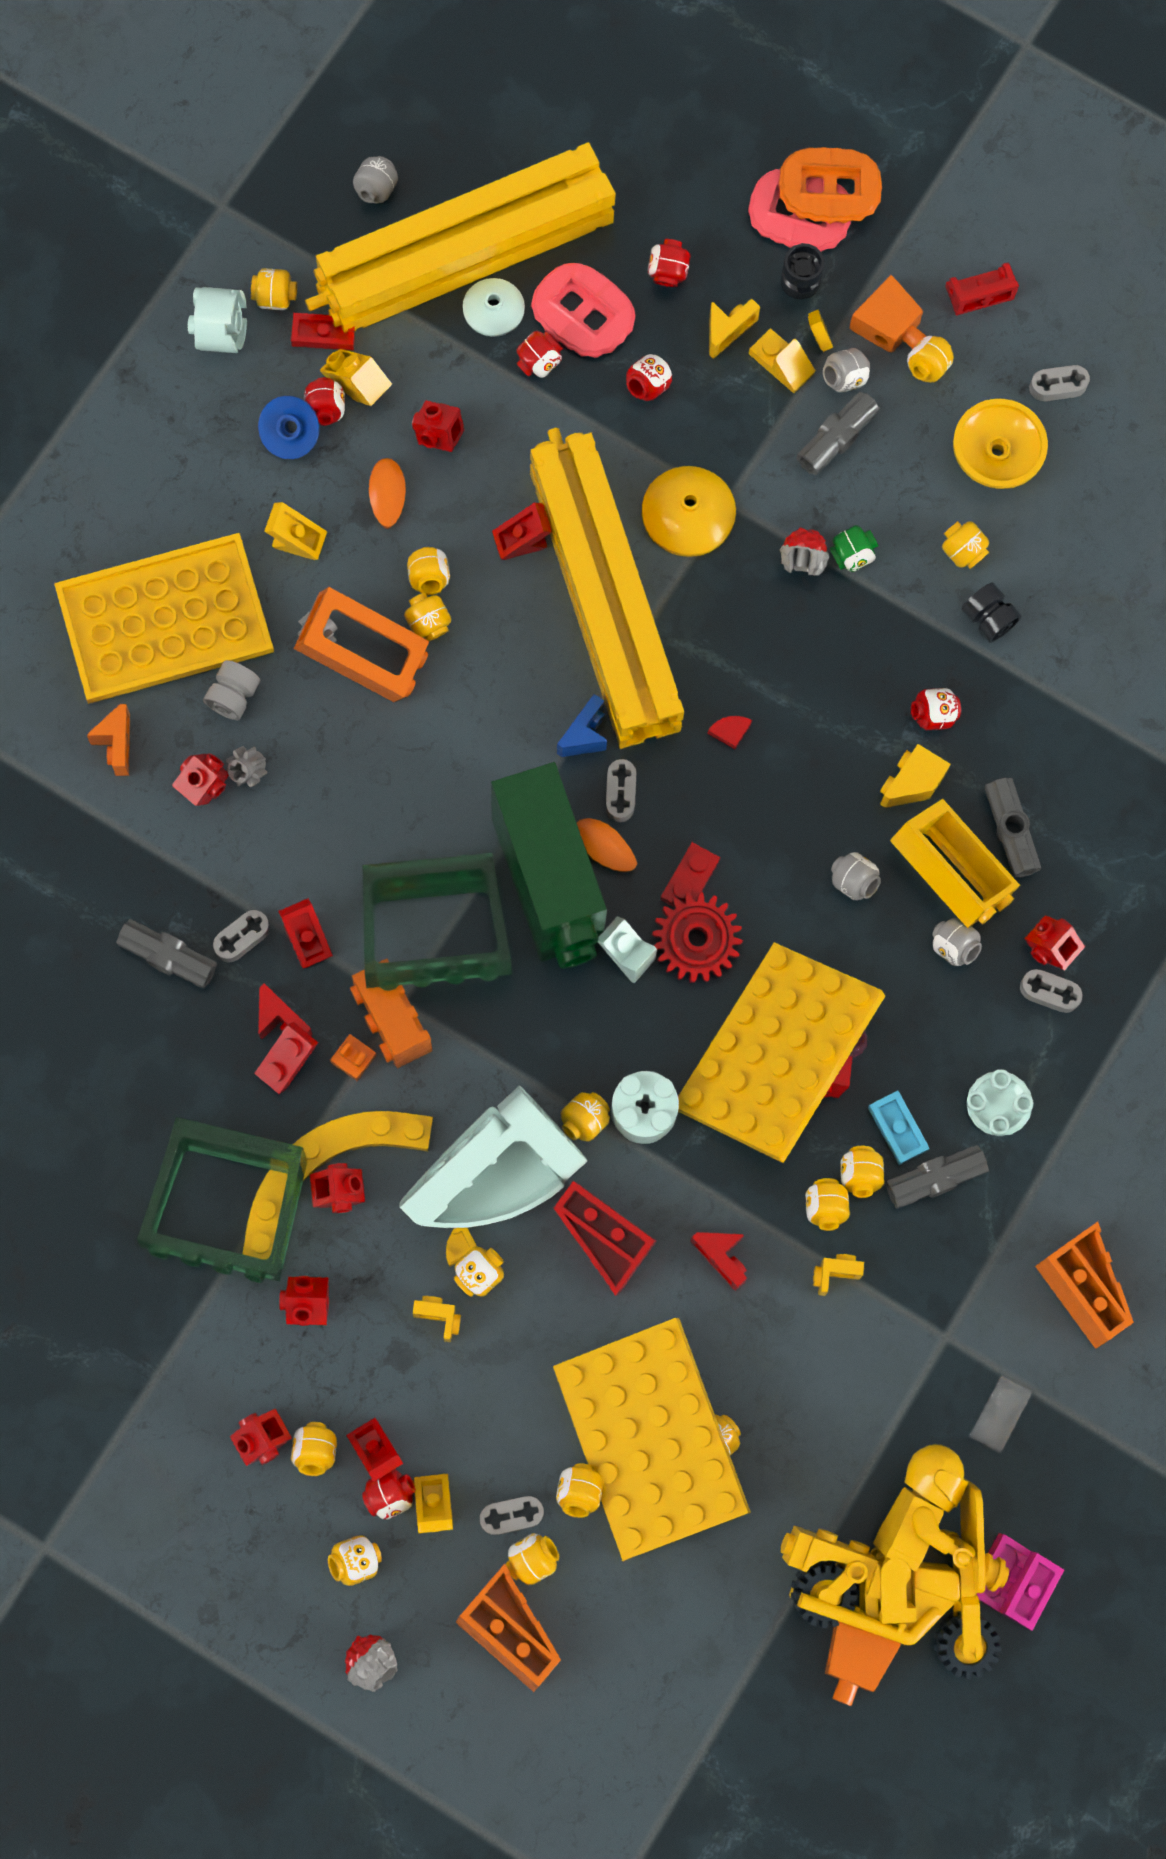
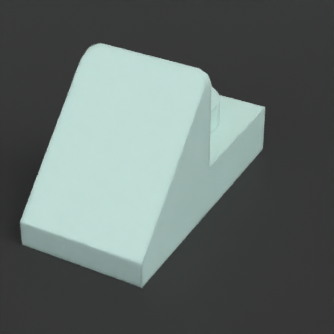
M618 916L599 936L597 941L633 983L656 960L657 948L642 941L626 920Z

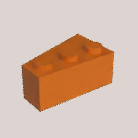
M387 958L352 975L354 986L350 987V991L357 1005L364 1003L369 1013L364 1016L365 1021L372 1034L379 1033L383 1041L379 1048L387 1063L393 1061L398 1069L432 1052L431 1037L427 1030L423 1029L417 1017L418 1013L414 1006H411L405 990Z
M1098 1221L1035 1266L1095 1349L1134 1323L1120 1282L1116 1281L1110 1264L1112 1259L1109 1251L1106 1252L1100 1236L1101 1228Z
M504 1564L463 1611L456 1623L534 1692L561 1659L539 1621L537 1622L527 1605V1600L523 1593H520L513 1581L509 1569Z

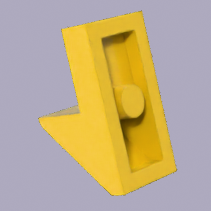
M753 299L749 300L744 306L742 304L737 305L729 316L715 303H711L709 355L713 359L758 321L760 306Z
M771 328L749 349V355L792 393H795L815 374V369L800 343L793 339L788 344Z
M283 502L274 503L264 532L274 537L273 548L311 560H318L327 534L326 530Z
M448 1474L414 1477L418 1533L453 1530Z

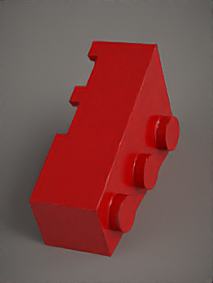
M575 1181L570 1184L554 1207L556 1213L585 1251L614 1295L618 1296L657 1240Z

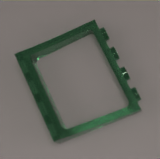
M493 853L362 865L366 988L381 987L383 990L390 991L396 989L398 985L414 984L417 987H427L432 982L437 981L459 984L465 979L479 977L484 981H492L500 975L512 974ZM484 892L488 895L497 951L388 963L376 962L375 905L378 902Z
M176 1117L163 1163L137 1238L140 1247L150 1249L149 1253L160 1259H168L170 1254L181 1257V1261L184 1264L192 1267H199L201 1262L213 1265V1270L224 1275H231L232 1271L235 1270L245 1273V1278L253 1282L262 1283L265 1278L280 1282L307 1166L304 1148ZM195 1151L288 1174L272 1252L268 1259H259L156 1233L184 1153Z

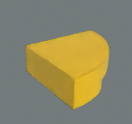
M819 310L809 313L810 328L820 349L824 352L833 348Z
M454 1228L447 1240L446 1259L449 1267L455 1265L473 1247H477L468 1228Z

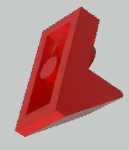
M534 502L494 529L492 533L501 560H507L545 549L547 547L545 537L552 533V529L544 504Z
M309 898L278 911L283 921L284 929L303 969L333 956Z
M264 983L259 988L260 1039L265 1038L280 1022L282 1025L279 1028L282 1032L288 1024L295 1022L312 1037L311 1028Z
M697 1232L692 1236L690 1242L736 1291L746 1282L747 1277L744 1273L747 1270L735 1256L729 1258L726 1254L743 1239L744 1235Z
M376 1418L346 1435L373 1482L403 1464Z

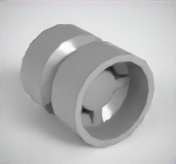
M225 660L216 674L218 683H213L209 687L203 702L218 714L238 721L247 708V700L245 698L254 695L261 680L253 671L245 666Z

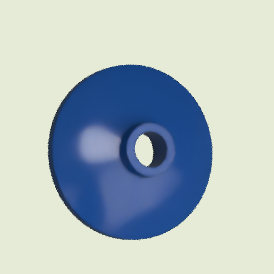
M295 396L277 397L271 400L260 414L258 421L259 436L264 446L273 455L283 459H297L309 453L315 446L319 437L318 417L314 409L301 398ZM290 421H294L297 425L295 432H291L288 428Z

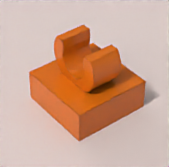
M349 1034L330 1059V1062L358 1081L377 1056V1053Z

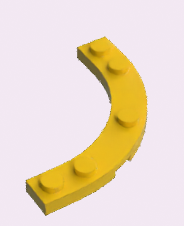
M390 1111L362 1112L332 1120L302 1136L278 1158L266 1174L256 1193L247 1223L242 1259L276 1264L282 1226L288 1207L302 1182L322 1165L343 1152L366 1147L388 1146L428 1151L433 1117Z

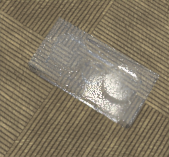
M1001 1376L969 1437L1000 1453L1032 1392Z

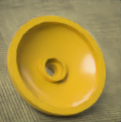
M990 399L972 406L961 417L954 432L953 449L958 464L971 479L990 488L1007 489L1028 482L1039 472L1047 455L1048 439L1041 420L1028 407L1008 399ZM998 449L1002 452V455L997 456L993 454L992 450Z
M682 466L662 473L649 485L642 502V520L650 538L665 551L679 556H700L715 550L728 538L735 523L736 505L731 490L719 476L700 467ZM691 499L696 504L694 506H687L685 501Z

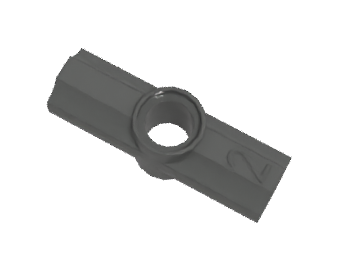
M859 392L838 414L836 412L831 414L820 426L817 435L797 454L796 459L800 462L801 467L809 474L817 475L838 453L843 454L857 439L859 432L878 414L880 408L869 394Z
M1005 777L986 784L984 788L997 825L996 836L1003 844L1013 878L1025 877L1040 871L1041 865L1029 831L1030 821L1027 814L1023 812L1013 779ZM1005 823H1016L1020 828V832L1012 833L1008 831Z
M131 919L123 925L116 942L118 946L145 959L155 969L168 975L175 974L203 989L210 983L217 967V962L187 948L188 946L178 938L165 932L159 934Z
M976 1145L946 1158L939 1156L917 1166L916 1170L890 1179L885 1184L891 1202L898 1209L930 1196V1198L949 1192L955 1189L958 1184L987 1173L989 1169L983 1151Z

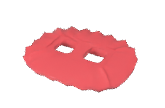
M780 169L772 170L759 179L751 194L748 213L751 226L757 229L762 237L770 238L775 243L784 244L789 248L801 243L811 244L821 252L825 249L835 248L846 237L851 221L847 223L834 222L831 224L823 221L817 224L806 219H799L795 213L788 216L776 211V206L780 199ZM808 177L806 179V190L810 193H822L824 191V180L818 177ZM837 183V192L839 194H848L845 188Z
M567 263L556 267L544 277L534 290L531 302L535 320L541 323L544 330L548 331L567 349L574 350L581 357L590 356L598 358L603 354L612 353L618 345L624 342L627 335L633 331L636 318L634 307L625 293L604 275L580 263ZM571 291L583 299V302L574 311H569L560 303ZM594 310L600 312L607 319L598 330H593L584 323V319Z

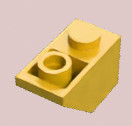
M339 349L329 355L326 364L320 369V372L326 378L338 382L343 387L344 392L354 401L372 406L392 385L372 357L344 349Z
M917 744L913 752L906 750L897 764V767L901 768L896 778L889 776L880 790L884 794L880 805L888 808L930 799L945 777L951 764Z

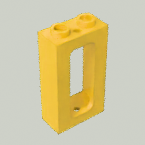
M941 799L907 821L890 840L967 928L977 921L984 924L997 912L995 908L1001 912L1014 901L1011 894L1020 884L944 799ZM923 834L928 835L982 895L983 901Z

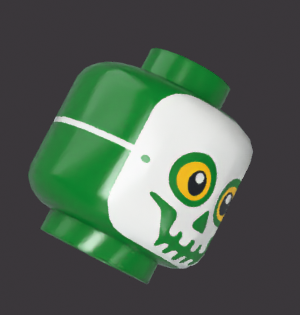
M855 525L833 537V546L830 547V551L841 570L846 568L849 572H855L875 561L876 554L874 549L879 545L871 530L864 532L860 526Z

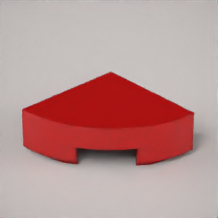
M728 716L715 722L708 730V734L736 749L752 724V720L742 716Z

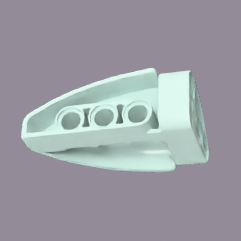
M519 1085L497 1106L499 1111L493 1106L488 1108L441 1155L402 1198L399 1206L416 1224L421 1226L468 1228L487 1225L513 1218L550 1199L564 1187V1182L588 1160L550 1116Z

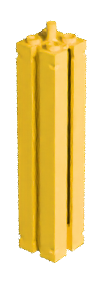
M585 143L578 146L574 151L568 150L334 248L332 252L326 251L316 255L317 268L313 271L318 282L315 284L318 295L306 299L305 303L309 311L329 304L331 309L328 310V313L334 320L333 325L335 327L341 325L344 333H347L348 329L355 326L356 332L360 327L365 328L591 233L597 227L603 228L614 222L612 206L615 205L616 193L606 174L600 170V162L590 143Z
M552 428L547 431L550 441L539 443L535 448L530 449V460L532 463L530 464V476L533 485H535L539 503H543L552 529L550 537L613 730L616 733L619 748L622 749L643 743L645 739L654 736L657 739L681 732V720H683L684 709L681 700L678 698V691L599 453L595 448L592 432L587 434H571L565 438L566 443L564 444L559 428Z

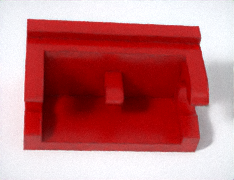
M1008 262L1003 263L1002 267H999L998 270L961 280H958L956 277L949 278L950 281L946 282L945 285L956 316L1014 300L1019 287Z

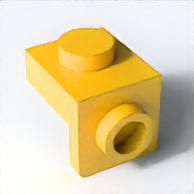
M837 1254L836 1259L823 1258L820 1266H815L813 1275V1286L819 1287L818 1295L825 1296L828 1293L829 1277L860 1280L863 1276L864 1262L856 1261V1256L848 1254Z
M423 1296L422 1301L414 1300V1318L446 1322L444 1342H451L452 1334H459L461 1315L455 1314V1305L442 1304L443 1299L434 1296Z

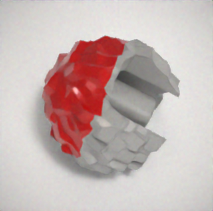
M800 527L792 532L790 536L786 537L780 549L781 564L784 565V569L789 573L794 569L795 571L808 572V575L821 574L829 560V553L825 544L826 540L814 529L806 530Z
M377 1635L357 1636L356 1640L352 1642V1646L346 1651L345 1672L348 1675L347 1680L353 1686H359L364 1690L367 1689L372 1692L380 1689L383 1686L382 1683L391 1680L398 1671L391 1643L386 1642L385 1639Z

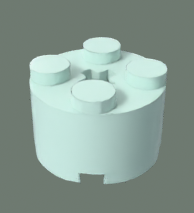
M196 287L193 293L195 311L194 315H190L188 319V332L195 336V348L200 351L238 353L237 349L241 350L244 345L247 330V318H242L241 308H247L244 292L236 289Z
M641 1071L624 1077L615 1089L612 1099L611 1118L615 1127L625 1138L635 1143L649 1144L658 1141L674 1126L679 1109L677 1092L669 1079L655 1072ZM642 1102H648V1106L651 1107L647 1114L641 1113V1107H637Z

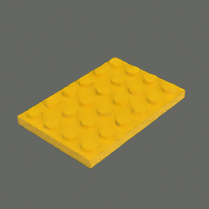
M240 533L54 583L88 704L220 668L225 660L238 663L274 653Z
M774 942L678 1096V1112L784 1163L883 1001L885 994L874 986Z
M673 1318L553 1366L587 1463L593 1467V1471L602 1477L603 1490L601 1502L622 1561L751 1513L679 1318Z

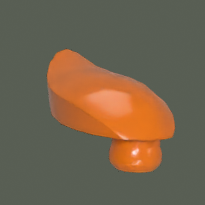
M384 458L375 464L371 472L369 498L373 513L378 522L384 528L389 529L397 522L401 515L405 502L406 487L400 466L394 460Z
M592 818L581 819L577 822L586 852L591 859L601 866L619 872H631L636 868L637 861L632 850L615 829L602 821Z

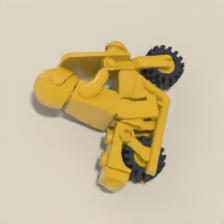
M937 1444L927 1445L913 1454L908 1463L905 1483L913 1491L906 1487L901 1490L873 1542L876 1547L871 1552H869V1546L855 1540H850L849 1545L837 1541L838 1535L821 1528L815 1533L794 1525L791 1534L786 1533L781 1545L782 1558L789 1566L803 1571L800 1572L798 1570L795 1574L797 1580L796 1582L792 1580L789 1596L794 1601L793 1605L799 1614L811 1625L816 1627V1624H818L821 1628H828V1624H831L833 1627L839 1626V1621L904 1645H913L953 1606V1615L947 1616L949 1621L946 1624L942 1621L939 1624L941 1628L940 1633L935 1632L934 1638L937 1640V1643H934V1649L938 1653V1659L955 1676L960 1678L962 1675L965 1679H972V1675H975L977 1678L983 1677L982 1671L986 1670L989 1673L993 1669L990 1666L992 1661L997 1664L999 1657L996 1656V1653L1001 1652V1645L998 1644L1000 1637L995 1632V1628L980 1615V1603L976 1593H984L985 1586L992 1592H995L999 1587L1003 1588L1008 1580L1009 1568L1006 1567L1005 1559L1000 1557L993 1559L992 1554H985L982 1493L976 1485L964 1478L963 1464L959 1456L950 1448ZM959 1502L961 1538L957 1533L939 1529L938 1526L944 1511L949 1513L954 1507L957 1508ZM929 1545L945 1555L947 1553L953 1555V1568L947 1564L922 1562ZM855 1583L859 1585V1606L853 1604V1601H857Z

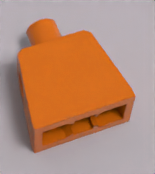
M892 275L855 311L849 329L891 353L902 342H905L913 349L926 337L917 328L923 314L922 309Z
M838 1621L839 1626L833 1628L825 1674L839 1679L832 1699L852 1706L858 1688L874 1692L900 1648L901 1643Z

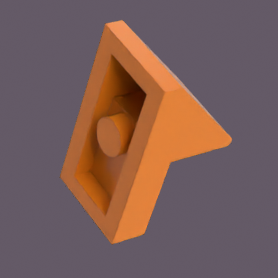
M119 704L87 734V738L91 745H112L107 746V764L112 765L116 776H129L130 713L126 704Z

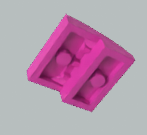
M998 1533L988 1553L992 1554L993 1559L997 1557L1005 1559L1006 1567L1009 1568L1008 1580L1003 1588L999 1587L995 1592L989 1591L987 1586H985L984 1593H976V1595L983 1604L1033 1631L1064 1569L1040 1554L1028 1550L1005 1534Z

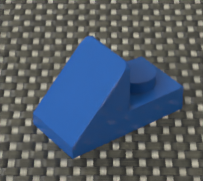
M593 694L558 742L557 754L559 756L567 757L607 749V740L591 729L596 730L606 715L603 712V699Z

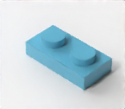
M899 1091L868 1106L898 1165L930 1149Z

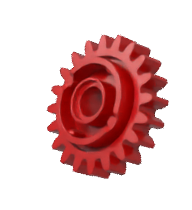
M703 892L699 893L697 901H693L690 893H686L685 904H682L679 899L674 898L672 902L675 910L666 906L662 909L667 919H655V923L661 926L662 930L652 932V936L661 939V942L653 946L657 950H663L664 952L657 961L663 962L668 960L670 962L666 968L667 973L677 968L679 970L677 974L678 980L682 979L686 973H689L690 982L694 983L697 975L701 974L703 981L706 983L709 981L710 971L719 978L722 976L720 965L727 969L732 967L731 962L727 959L728 956L732 958L739 957V953L732 948L733 945L736 946L743 943V940L733 936L734 933L742 929L741 926L731 925L737 914L734 913L726 916L724 912L728 904L724 903L717 908L715 906L717 896L715 895L706 903ZM698 929L705 934L706 940L703 946H694L690 943L688 935L691 930Z

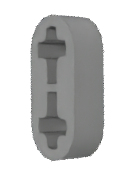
M1079 365L1043 369L1034 374L1029 385V391L1039 401L1074 398L1081 396L1086 391L1090 382V376L1088 371ZM1071 376H1075V379L1080 381L1078 387L1073 382H1069ZM1041 380H1044L1046 385H1050L1048 391H1044L1043 386H1039Z
M619 759L611 763L607 772L606 813L613 821L625 822L631 818L635 809L636 768L630 761ZM621 768L625 769V774L630 775L625 778L624 787H618V776H613ZM618 794L624 795L623 803L629 806L624 808L623 813H617V808L611 807V805H616Z
M250 910L222 930L213 942V948L217 957L224 962H234L264 940L270 930L266 915L261 911ZM248 921H262L260 923V932L256 933V931L251 930L246 935H243L249 929ZM238 937L240 938L234 944L235 951L233 953H230L228 950L221 952L224 940L231 943Z
M1030 970L1020 982L1021 993L1026 999L1059 1012H1072L1082 1001L1083 994L1078 984L1043 970ZM1035 978H1038L1040 980L1039 985L1049 989V991L1039 989L1037 993L1031 991L1032 986L1027 982H1032ZM1066 989L1070 990V997L1074 998L1075 1001L1070 1000L1068 1004H1064L1062 1002L1063 997L1053 993V991L1063 993Z
M532 1496L492 1503L482 1510L480 1525L490 1535H501L529 1529L541 1522L544 1508L542 1503ZM526 1502H530L532 1508H538V1513L533 1515L534 1521L527 1522L526 1517L523 1516L514 1518L513 1512L523 1510V1504ZM491 1510H497L498 1515L510 1514L509 1520L500 1522L499 1529H493L492 1524L485 1523V1518L490 1517Z

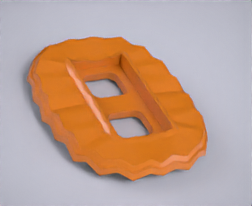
M806 148L795 151L788 156L781 166L779 177L780 198L785 203L787 211L795 213L799 219L809 218L814 222L825 221L829 224L834 222L847 223L852 220L862 221L866 216L874 214L881 202V173L877 164L864 153L841 148ZM808 177L822 178L824 180V191L822 193L808 192L806 190V179ZM837 179H852L854 181V193L839 194L837 192Z

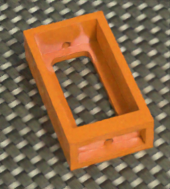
M328 587L319 592L294 649L386 699L396 702L404 697L407 698L413 691L416 684L413 677L416 670L421 669L427 660L428 652L425 650L429 641ZM336 610L405 647L408 651V656L400 674L394 675L325 638L323 629L331 612Z

